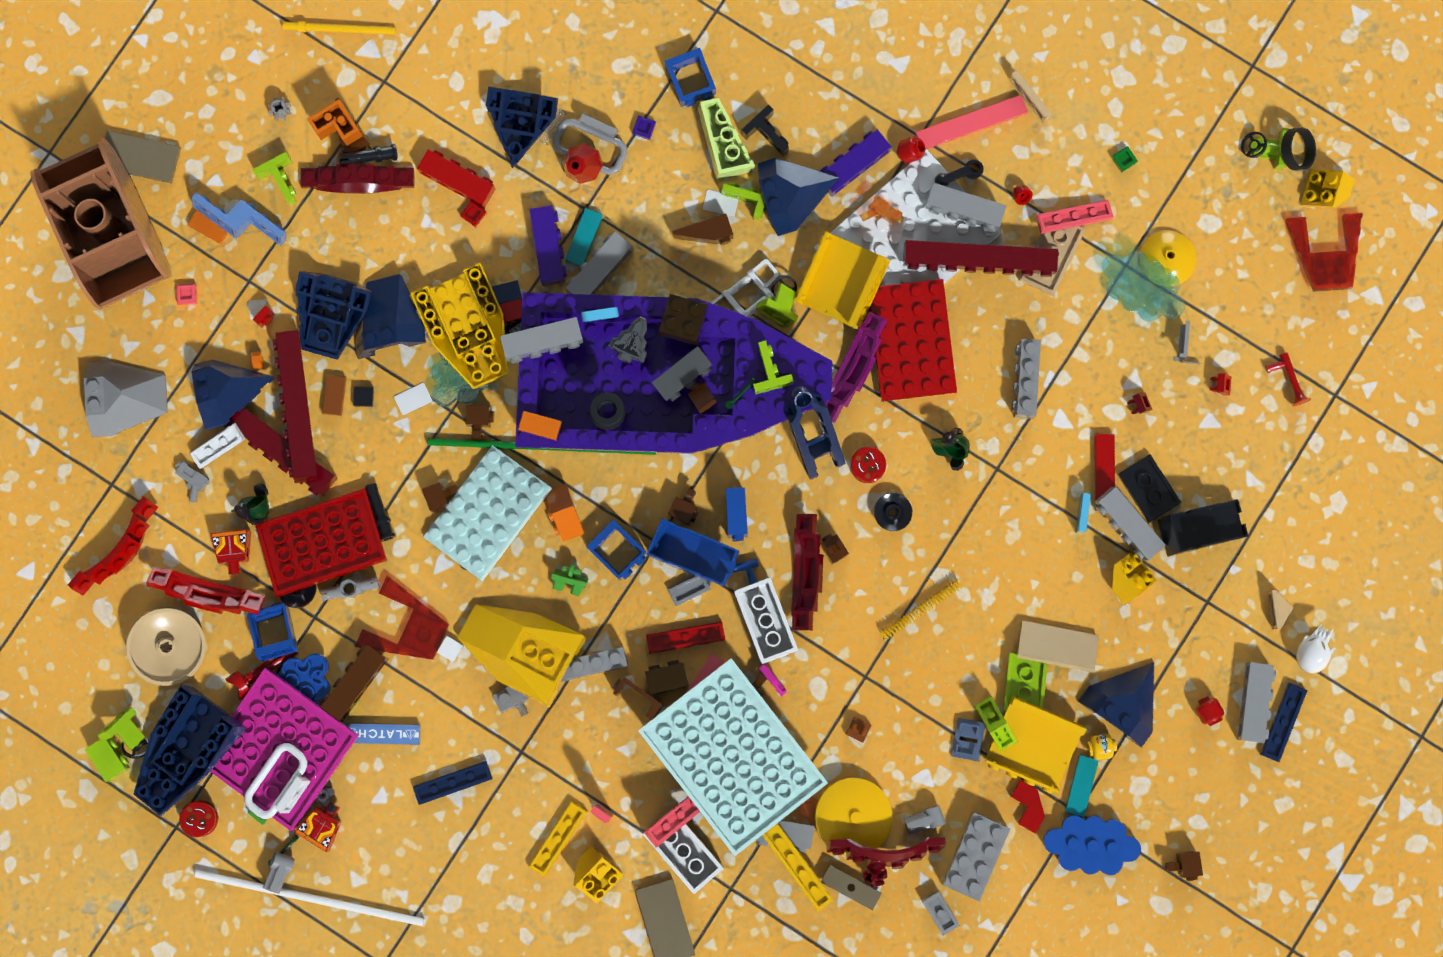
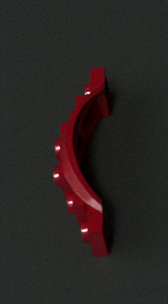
M336 164V166L301 168V188H314L319 191L344 194L379 193L400 190L402 188H415V169L375 166L374 164Z
M817 514L796 515L791 608L792 630L813 631V612H817L818 593H822L824 555L820 554V534H816Z
M926 837L919 844L906 849L878 850L858 844L851 839L829 840L826 844L827 853L833 852V855H842L846 852V859L853 860V862H863L866 859V867H873L874 870L884 869V867L902 869L909 862V859L910 861H920L928 852H940L945 847L946 841L945 837Z

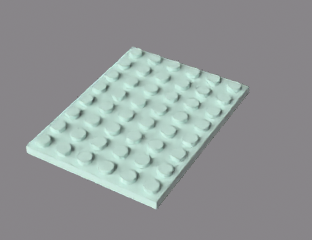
M729 659L639 730L642 737L734 856L743 851L828 784L732 659Z

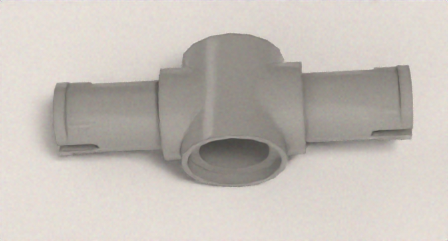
M375 576L364 580L348 579L337 584V586L320 589V594L323 595L321 596L322 601L338 597L340 599L346 597L354 598L358 594H363V591L380 588L378 577ZM348 584H353L354 591L350 594H347L346 586Z

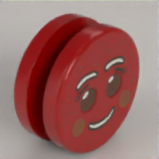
M863 447L853 455L850 469L858 481L874 483L883 476L886 470V459L877 448Z
M193 801L182 809L179 817L180 826L191 837L207 836L217 827L218 812L207 801Z

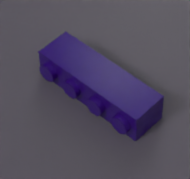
M878 129L875 132H868L863 137L864 140L859 144L857 142L848 149V153L845 155L840 154L834 159V164L830 167L826 165L820 170V172L840 178L828 191L831 197L891 152L892 146Z
M552 205L530 209L541 284L542 286L565 283L564 277H567L566 265L562 266L561 259L565 258L563 247L559 248L558 242L562 238L560 229H556V222H559L558 212L553 210Z

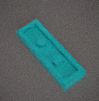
M585 208L565 258L566 262L581 267L586 261L603 214Z
M1079 755L1065 812L1085 817L1099 760Z

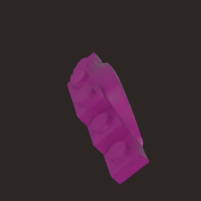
M870 311L865 321L860 325L832 381L831 401L825 403L828 408L833 423L836 422L843 406L848 407L855 391L860 392L877 359L874 355L882 341L879 336L888 320Z

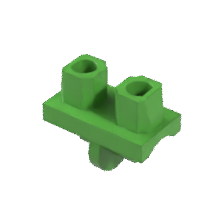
M572 562L570 567L563 565L562 570L555 569L551 577L553 579V589L563 591L565 583L572 585L570 593L576 596H580L589 578L581 576L582 570L575 569V562Z

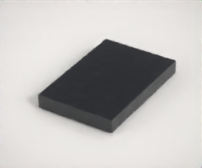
M1151 454L1117 474L1148 523L1182 503Z

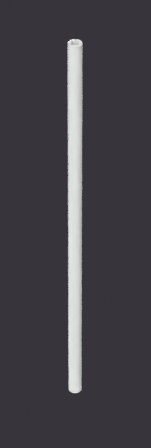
M196 870L195 877L418 926H423L425 921L424 918L281 888L280 893L277 894L263 889L264 884L201 870Z

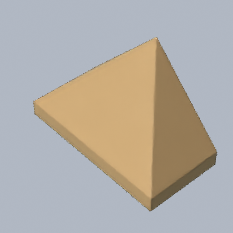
M1277 590L1268 591L1272 627L1273 630L1282 628L1293 607Z

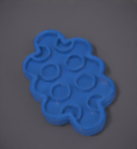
M314 653L308 655L304 660L297 657L289 658L283 663L281 672L276 673V675L319 706L320 701L331 691L330 683L324 677L329 669V663L326 657L321 654Z
M1069 815L1062 821L1061 828H1052L1043 837V844L1046 850L1058 855V861L1065 870L1075 871L1080 868L1089 875L1095 874L1098 871H1102L1107 875H1115L1122 869L1123 862H1132L1141 853L1139 841L1132 836L1126 835V828L1123 823L1116 819H1108L1104 822L1099 816L1095 815L1089 816L1086 819L1078 815Z

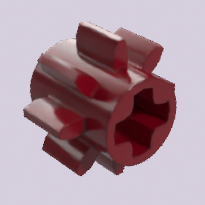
M866 867L867 870L863 872V878L867 884H871V887L885 884L884 879L887 878L885 867L880 870Z

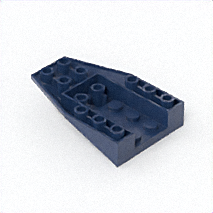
M180 685L150 734L133 795L160 816L164 815L209 774L247 727L194 687Z

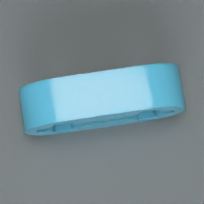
M618 307L581 312L582 322L619 317Z

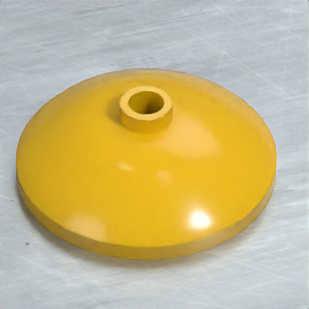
M1170 230L1159 231L1148 237L1143 243L1139 253V264L1143 274L1154 284L1164 287L1177 286L1185 282L1193 273L1196 266V252L1190 240L1181 233ZM1167 253H1172L1173 258H1168Z

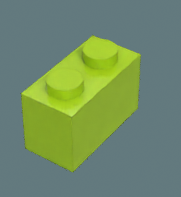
M113 737L104 741L99 739L84 749L105 782H111L130 769L127 757L123 753L120 754L117 749L119 747L118 743Z

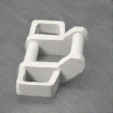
M764 259L755 268L746 272L747 275L731 288L721 292V295L711 303L717 304L725 298L734 309V312L750 317L757 311L756 306L758 302L768 297L772 300L775 299L774 294L768 288L779 276V273L768 259ZM764 265H767L774 273V276L766 285L755 274ZM752 281L764 296L747 310H744L732 296Z

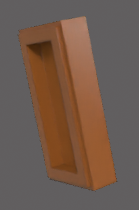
M326 377L322 414L342 416L347 378Z

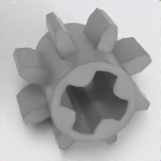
M284 97L281 100L273 98L272 104H268L271 108V111L268 112L269 115H275L274 119L276 121L279 118L286 121V117L292 114L288 110L291 104L289 102L285 103Z

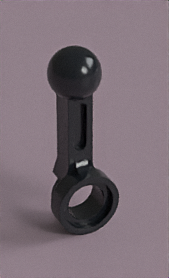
M970 160L966 163L965 167L948 174H938L934 179V183L947 187L950 182L965 176L970 179H978L982 175L984 168L980 161ZM970 165H977L979 172H972Z

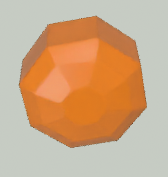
M259 351L252 352L250 355V364L255 371L264 369L263 356Z

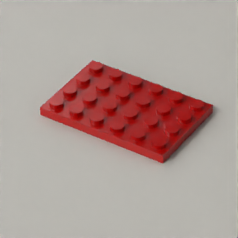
M943 279L879 286L870 306V312L888 320L879 336L882 341L875 353L881 402L957 393Z
M365 488L256 525L276 597L387 561Z

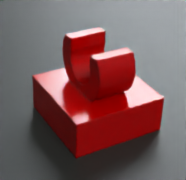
M1218 373V378H1210L1213 382L1217 381V386L1214 388L1210 387L1209 390L1223 396H1230L1232 377L1226 373Z

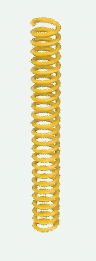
M959 579L950 583V586L947 585V588L944 587L941 593L937 592V594L931 596V599L925 600L922 606L918 605V607H915V610L912 609V612L906 613V616L896 620V623L893 622V625L890 624V627L887 626V630L883 629V631H880L883 640H885L884 636L889 639L887 633L892 637L890 631L894 635V630L898 633L896 626L899 630H902L900 625L905 628L904 624L908 626L906 620L911 624L909 618L914 622L912 615L917 619L915 613L918 617H921L919 612L924 615L923 611L927 613L925 607L928 611H930L928 605L933 609L931 602L934 606H937L934 600L938 604H940L938 599L943 602L940 595L946 600L944 594L947 598H949L947 592L952 596L950 589L953 593H956L953 587L957 591H959L957 586L962 589L958 582Z

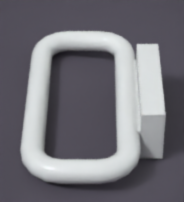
M290 743L279 745L245 793L244 801L246 806L262 819L273 817L277 811L280 813H290L311 782L308 778L302 777L307 768L306 756ZM284 751H288L299 760V767L268 811H263L253 802L252 797Z

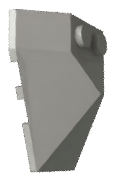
M111 361L88 362L84 375L85 412L93 438L113 436L118 434V432L133 428L137 424L168 413L166 375Z

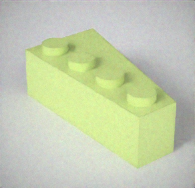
M719 98L701 101L698 106V112L716 180L753 172L755 164L750 159L747 149L739 139L738 133L732 126L730 118Z

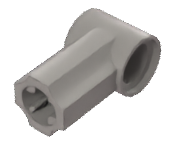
M940 805L904 818L909 835L946 824Z
M276 851L270 861V870L263 889L279 894L286 876L292 870L295 859Z

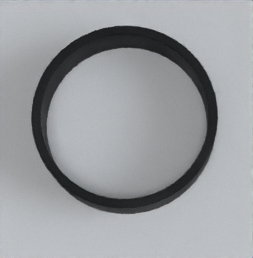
M1304 127L1289 129L1282 138L1281 154L1284 163L1289 169H1308L1315 160V139L1312 133ZM1296 132L1302 136L1306 149L1305 159L1301 166L1296 163L1292 154V140Z

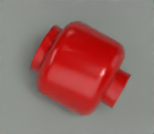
M912 136L898 143L896 153L899 159L909 164L922 159L926 148L921 139Z
M1206 696L1198 701L1199 705L1196 706L1195 711L1203 724L1212 726L1223 720L1224 710L1217 698L1209 699Z

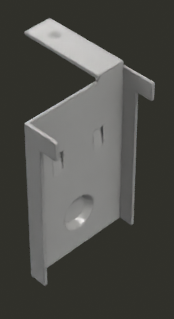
M1186 321V324L1181 325L1179 353L1178 357H1174V361L1200 365L1201 363L1183 361L1187 358L1190 321Z

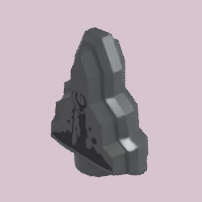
M641 316L631 323L628 330H623L618 337L612 338L608 347L618 352L616 355L618 359L629 364L632 359L644 363L647 355L645 351L646 341L644 339L647 331V319Z

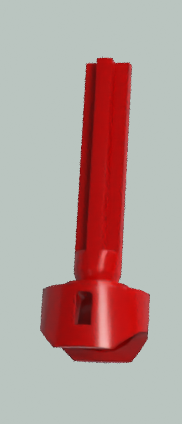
M294 652L267 660L246 673L245 676L236 671L225 678L227 683H231L238 688V699L240 700L246 696L250 690V684L257 680L264 668L272 671L298 653Z

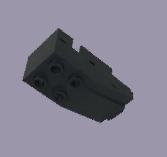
M1239 500L1213 504L1157 519L1163 542L1166 545L1167 557L1248 537L1246 524H1241L1238 514L1243 512Z

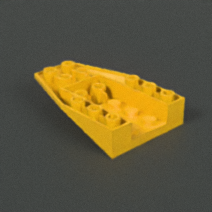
M481 263L464 269V274L435 287L429 288L425 286L410 293L433 346L473 389L509 374L508 362L505 358L500 336L505 335L504 315Z
M475 604L457 637L498 682L550 708L558 693L557 687L574 656H578L586 641L584 635L536 613Z

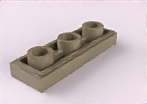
M829 865L821 880V883L872 911L882 894L832 865ZM849 884H854L855 888L853 891L847 889Z

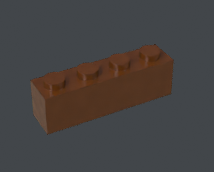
M371 645L362 646L359 649L355 662L348 664L345 669L346 674L343 678L337 679L333 685L335 689L331 694L328 693L321 701L323 703L321 709L338 721H344L389 660Z

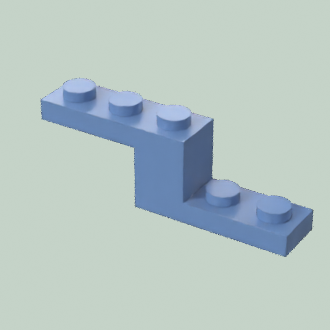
M197 192L191 197L192 206L235 239L252 224L278 245L282 246L286 241L285 230L281 226L273 224L265 214L257 212L254 206L248 202L245 203L243 200H240L226 214L222 208H216L207 197L200 196Z

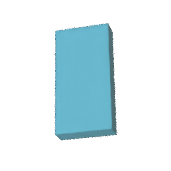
M1083 493L1080 496L1076 533L1083 534L1087 530L1091 495L1088 493Z

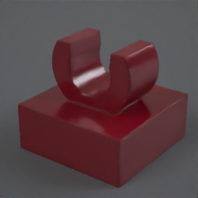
M1146 392L1134 395L1133 399L1127 402L1128 405L1136 404V410L1131 411L1132 414H1142L1153 410Z

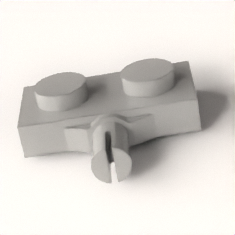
M510 687L492 696L501 713L511 708H517L521 717L529 714L524 706L529 697Z

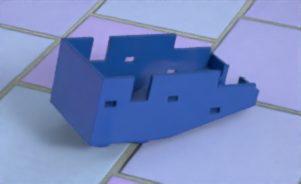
M661 519L647 551V555L657 561L725 587L728 578L733 573L739 550L685 527L677 526L675 523L665 519Z

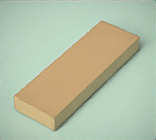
M1018 70L1014 71L1010 76V81L1044 123L1050 118V111Z

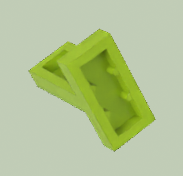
M284 152L252 170L259 180L272 174L283 196L291 206L297 202L294 198L297 194L292 185L288 186L285 180L288 177L282 168L293 162L287 152Z
M735 183L723 184L722 195L757 205L753 220L761 222L766 206L762 190L759 194L755 189L747 188L745 190L739 188V185Z
M766 341L758 342L767 381L753 384L755 395L793 385L792 374L776 378L779 373L777 365L772 364L771 357L774 356L771 345L767 346Z
M992 696L975 705L1000 751L1018 742Z

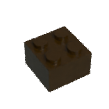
M670 294L659 334L697 346L707 315L708 304Z
M674 660L667 662L668 666L660 667L659 664L648 667L649 671H645L650 695L688 687L684 663Z

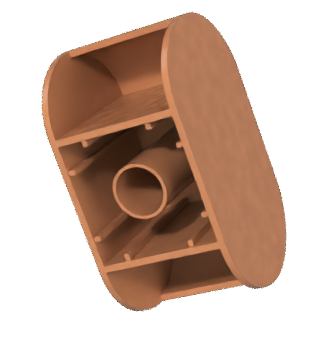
M105 138L99 139L98 144L40 171L34 169L30 172L36 194L66 261L80 288L95 308L101 310L171 277L168 260L134 184L115 150Z

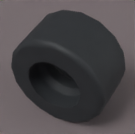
M605 392L597 395L591 401L589 407L590 417L598 428L613 430L620 426L625 418V406L620 397L616 394ZM610 404L615 408V413L611 418H603L600 415V408L603 405Z

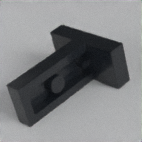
M768 104L741 129V135L747 140L758 130L784 156L789 151V143L783 136L779 137L775 133V128L769 122L765 123L774 114V109Z

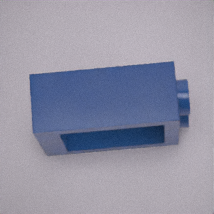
M700 48L665 60V67L681 107H690L695 105L696 101L702 99L706 101L714 97L716 87ZM700 62L709 87L683 96L674 71Z
M727 488L728 538H732L734 542L744 541V538L748 537L745 488Z
M614 519L586 546L619 580L622 578L626 580L633 573L631 569L636 564L640 566L646 560L645 555L647 552ZM616 530L639 552L620 573L597 551Z
M274 603L271 607L261 608L259 615L247 614L255 654L261 662L298 651L290 610L285 603ZM284 615L289 639L263 647L258 623Z

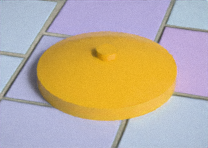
M844 778L832 783L822 792L815 807L814 822L817 833L825 845L829 840L851 839L863 846L877 849L886 840L890 832L892 809L885 793L874 783L861 778Z

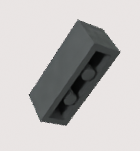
M697 346L654 380L652 384L666 401L670 399L673 402L681 395L679 391L684 387L688 390L697 383L694 379L700 375L704 377L711 372L710 367L713 364Z

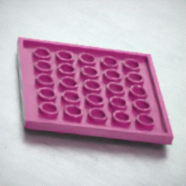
M264 668L232 715L233 718L247 727V729L210 772L245 797L247 789L274 750L283 743L294 745L306 756L307 768L302 777L308 778L311 782L290 813H280L277 811L272 817L292 832L296 829L355 743L359 734L341 721L333 718L321 709L318 704L270 669ZM284 751L254 793L252 800L263 811H268L299 767V760L294 755Z

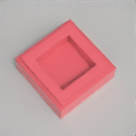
M196 284L176 285L178 305L197 304Z

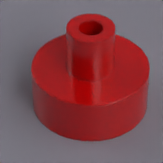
M1026 185L1016 186L1012 198L1018 205H1025L1032 199L1033 193Z

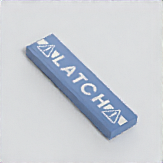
M345 724L359 734L355 743L420 745L421 725Z

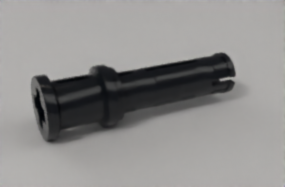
M391 144L387 147L375 146L370 150L339 153L338 157H341L339 163L343 165L373 160L377 163L389 159L396 161L398 154L396 145Z
M377 483L366 485L365 489L374 513L382 542L391 540L396 537V534L393 533L391 528V518L386 515Z

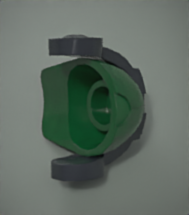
M954 428L950 432H946L942 438L930 440L933 451L937 455L952 458L950 461L952 470L958 471L963 468L964 459L968 457L970 451V443L967 437L964 436L961 428Z
M257 483L253 488L256 496L242 498L234 509L231 510V512H236L238 517L244 518L252 525L263 523L269 513L267 498L269 492L262 483Z

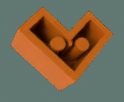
M340 99L307 118L320 140L337 131L348 146L363 136Z
M567 484L552 488L546 496L547 499H544L550 521H555L553 528L556 536L560 535L564 542L583 535V527Z

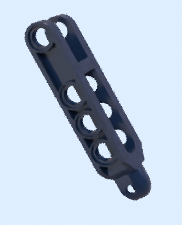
M805 386L796 387L791 393L792 400L784 411L788 417L804 468L810 480L818 477L815 459L830 453L836 467H841L846 463L828 408L821 395L810 393V390ZM811 404L813 410L816 411L823 434L807 441L804 436V429L799 422L803 416L800 408H806Z

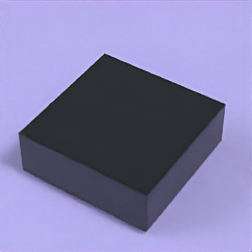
M354 387L353 406L373 407L374 388Z

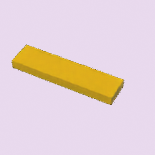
M571 801L528 867L542 877H545L588 811Z

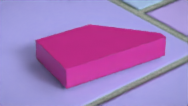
M762 665L759 670L782 697L787 693L786 689L767 665Z

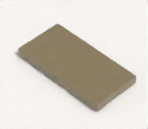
M107 130L105 139L115 150L128 174L172 184L181 150L180 146Z
M670 879L635 890L654 956L691 957L696 955L674 880Z

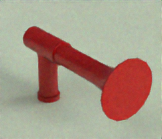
M1288 352L1280 355L1281 361L1265 365L1267 373L1281 368L1285 369L1295 394V402L1292 406H1298L1311 400L1301 391Z

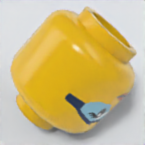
M1109 734L1094 735L1090 738V741H1087L1089 756H1093L1095 760L1111 759L1114 756V751H1117L1116 740L1111 739Z

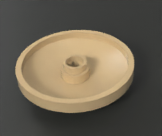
M159 608L142 615L131 627L126 641L127 658L136 674L149 683L161 686L175 685L189 679L201 666L206 651L205 636L200 625L189 614L174 608Z

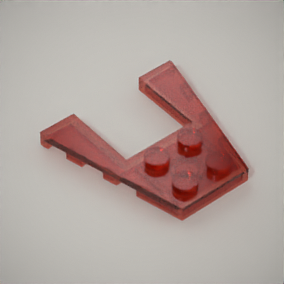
M1363 213L1343 214L1342 216L1346 251L1310 253L1306 217L1287 218L1285 220L1313 292L1353 288Z
M386 576L379 594L413 608L412 614L398 644L362 629L355 647L361 648L362 646L371 645L377 651L434 660L449 624L394 580Z

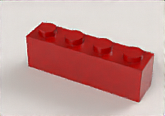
M428 149L417 167L418 172L485 209L496 190L493 181L485 176L480 178L474 170L468 167L467 169L460 167L461 164L454 159H450V161L445 159L444 155L437 150L432 152Z

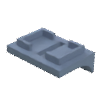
M958 718L951 756L980 762L986 728L985 723ZM960 736L978 740L977 743L962 741Z

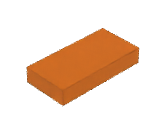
M198 210L195 211L188 223L189 227L219 244H222L228 234Z
M523 411L518 430L557 441L562 421Z

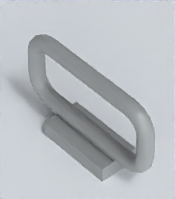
M582 114L579 121L569 118L559 124L553 137V147L558 153L564 156L567 153L568 149L561 146L560 140L566 127L573 126L619 147L620 154L613 167L603 165L600 172L612 175L619 172L622 168L628 151L625 143L616 138L619 132L616 128Z

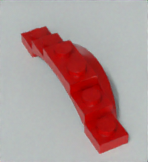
M143 496L131 510L133 512L131 521L114 549L92 568L85 572L80 570L69 582L68 586L83 596L94 582L100 585L107 577L117 574L124 569L137 555L143 543L145 531L150 527L146 521L158 509V506Z
M153 567L146 581L148 587L164 590L166 596L184 600L185 605L222 614L224 610L239 615L241 611L259 615L265 601L264 595L253 593L251 590L206 581L170 569L164 570Z

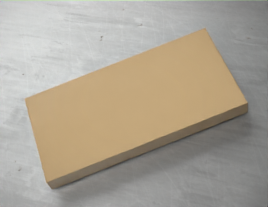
M1078 226L1041 234L1035 247L1058 249V270L1052 277H1041L1040 274L1033 273V276L1021 275L1019 281L1054 296L1086 228Z
M1022 620L1017 658L1093 673L1096 664L1099 635Z

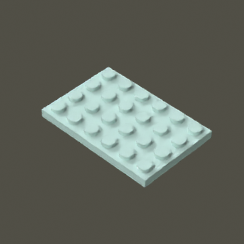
M492 445L458 490V493L449 502V505L446 506L447 510L442 511L423 538L483 581L552 488Z

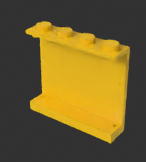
M826 231L819 240L817 252L811 258L809 270L803 276V284L796 292L795 302L850 327L859 329L865 320L891 260Z
M1012 696L1004 714V719L1018 742L1000 751L993 739L985 761L991 769L999 771L1000 768L1007 771L1006 775L1016 779L1019 776L1024 779L1025 783L1031 786L1037 784L1042 786V790L1052 794L1054 791L1059 794L1060 790L1058 787L1081 735L1084 736L1087 729L1081 724Z

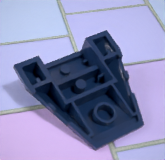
M299 271L295 291L298 297L297 310L300 316L301 349L338 360L368 311L372 291L361 284L327 274Z
M397 274L367 282L366 288L372 291L368 311L357 329L355 340L357 359L375 356V350L398 344L411 347L426 343L424 324L422 319L419 318L416 311L417 308L410 298L411 294L403 276Z

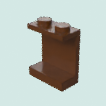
M625 677L622 680L618 679L613 686L615 690L613 694L619 696L626 684H628L654 703L645 715L649 720H653L664 705Z

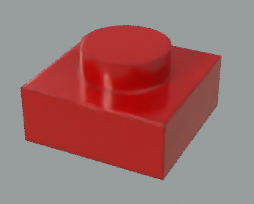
M264 306L253 318V321L262 328L264 325L267 326L271 323L274 313Z

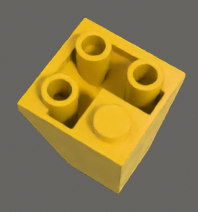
M1311 170L1300 205L1335 208L1350 197L1355 179L1344 171Z
M1131 551L1114 565L1112 590L1121 603L1126 605L1157 581L1142 559L1140 560Z
M591 845L577 861L573 885L597 904L624 875Z

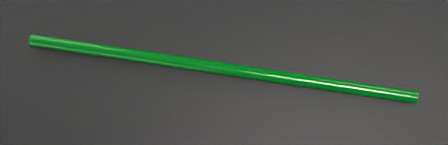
M427 438V445L491 448L493 445L501 449L656 455L654 452L516 448L515 441Z

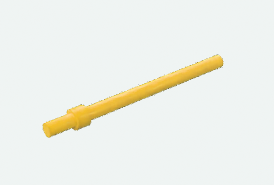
M298 21V23L283 22V30H298V32L325 31L396 35V27L306 23V21Z

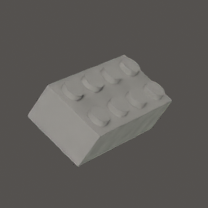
M972 812L944 876L942 885L980 902L1010 828Z

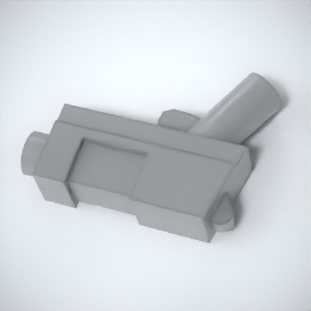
M179 461L175 466L177 468L175 474L188 482L186 487L191 490L189 501L197 503L198 491L203 492L210 481L200 472L189 467L190 465L184 461Z

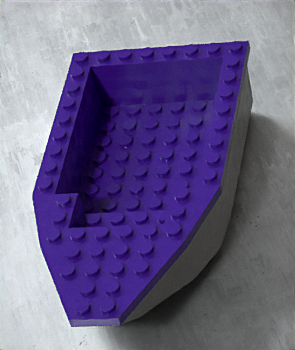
M522 292L521 331L577 317L583 343L580 344V347L574 349L565 347L561 348V351L558 353L549 354V352L541 353V357L531 359L529 356L522 358L523 361L519 362L515 447L693 454L754 436L787 421L788 417L784 410L792 400L791 393L796 387L805 386L810 390V393L820 394L824 403L831 401L832 360L756 319L699 298H687L708 304L707 315L697 346L713 364L710 367L712 371L706 376L702 377L700 375L694 380L700 384L705 383L718 402L700 414L688 395L691 392L690 389L687 390L684 387L679 391L681 395L672 402L670 399L666 401L652 384L654 380L697 347L696 345L659 334L669 297ZM618 307L619 317L582 322L581 312ZM641 316L647 319V331L644 336L647 355L644 363L632 359L629 364L616 357L618 352L608 347L613 337H618L621 331L628 330L631 323ZM766 341L767 346L771 345L774 355L771 357L772 364L777 365L779 375L776 378L792 374L793 385L756 395L752 385L734 403L733 408L728 409L726 402L731 401L749 383L751 378H756L757 383L767 381L758 347V342ZM610 392L616 394L622 399L625 406V418L620 426L613 430L598 428L590 417L589 407L591 401L601 393ZM605 404L600 408V415L603 418H611L615 413V408L610 404ZM810 404L808 407L800 409L804 413L813 408ZM523 411L562 421L557 441L519 431L518 428Z

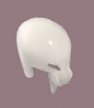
M1322 624L1310 637L1306 635L1297 649L1296 659L1298 664L1307 673H1318L1326 668L1336 649L1332 647L1330 650L1328 647L1333 629L1327 633L1328 629L1325 631L1324 628L1321 629Z

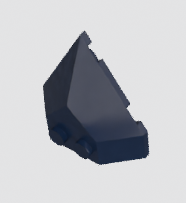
M488 87L486 107L494 120L493 124L503 148L507 151L510 158L511 167L514 168L556 118L558 98Z
M778 158L758 163L761 190L769 218L777 235L781 236L797 231L802 222L812 213L840 178Z
M217 360L194 364L191 372L195 397L205 430L225 426L237 411L240 412L261 392V388L267 383L270 384L275 378Z
M1154 662L1090 685L1078 700L1081 705L1092 713L1101 716L1141 748L1153 732Z

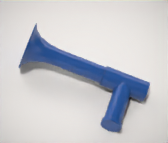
M757 559L736 564L733 573L746 570L749 584L757 583L753 568L758 567Z

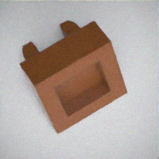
M854 717L846 735L863 743L872 725Z

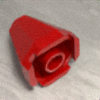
M587 143L569 147L562 160L566 176L579 184L596 180L603 167L599 150L592 148Z

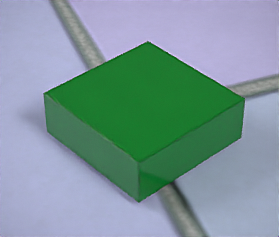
M1128 146L1111 157L1121 173L1138 162Z

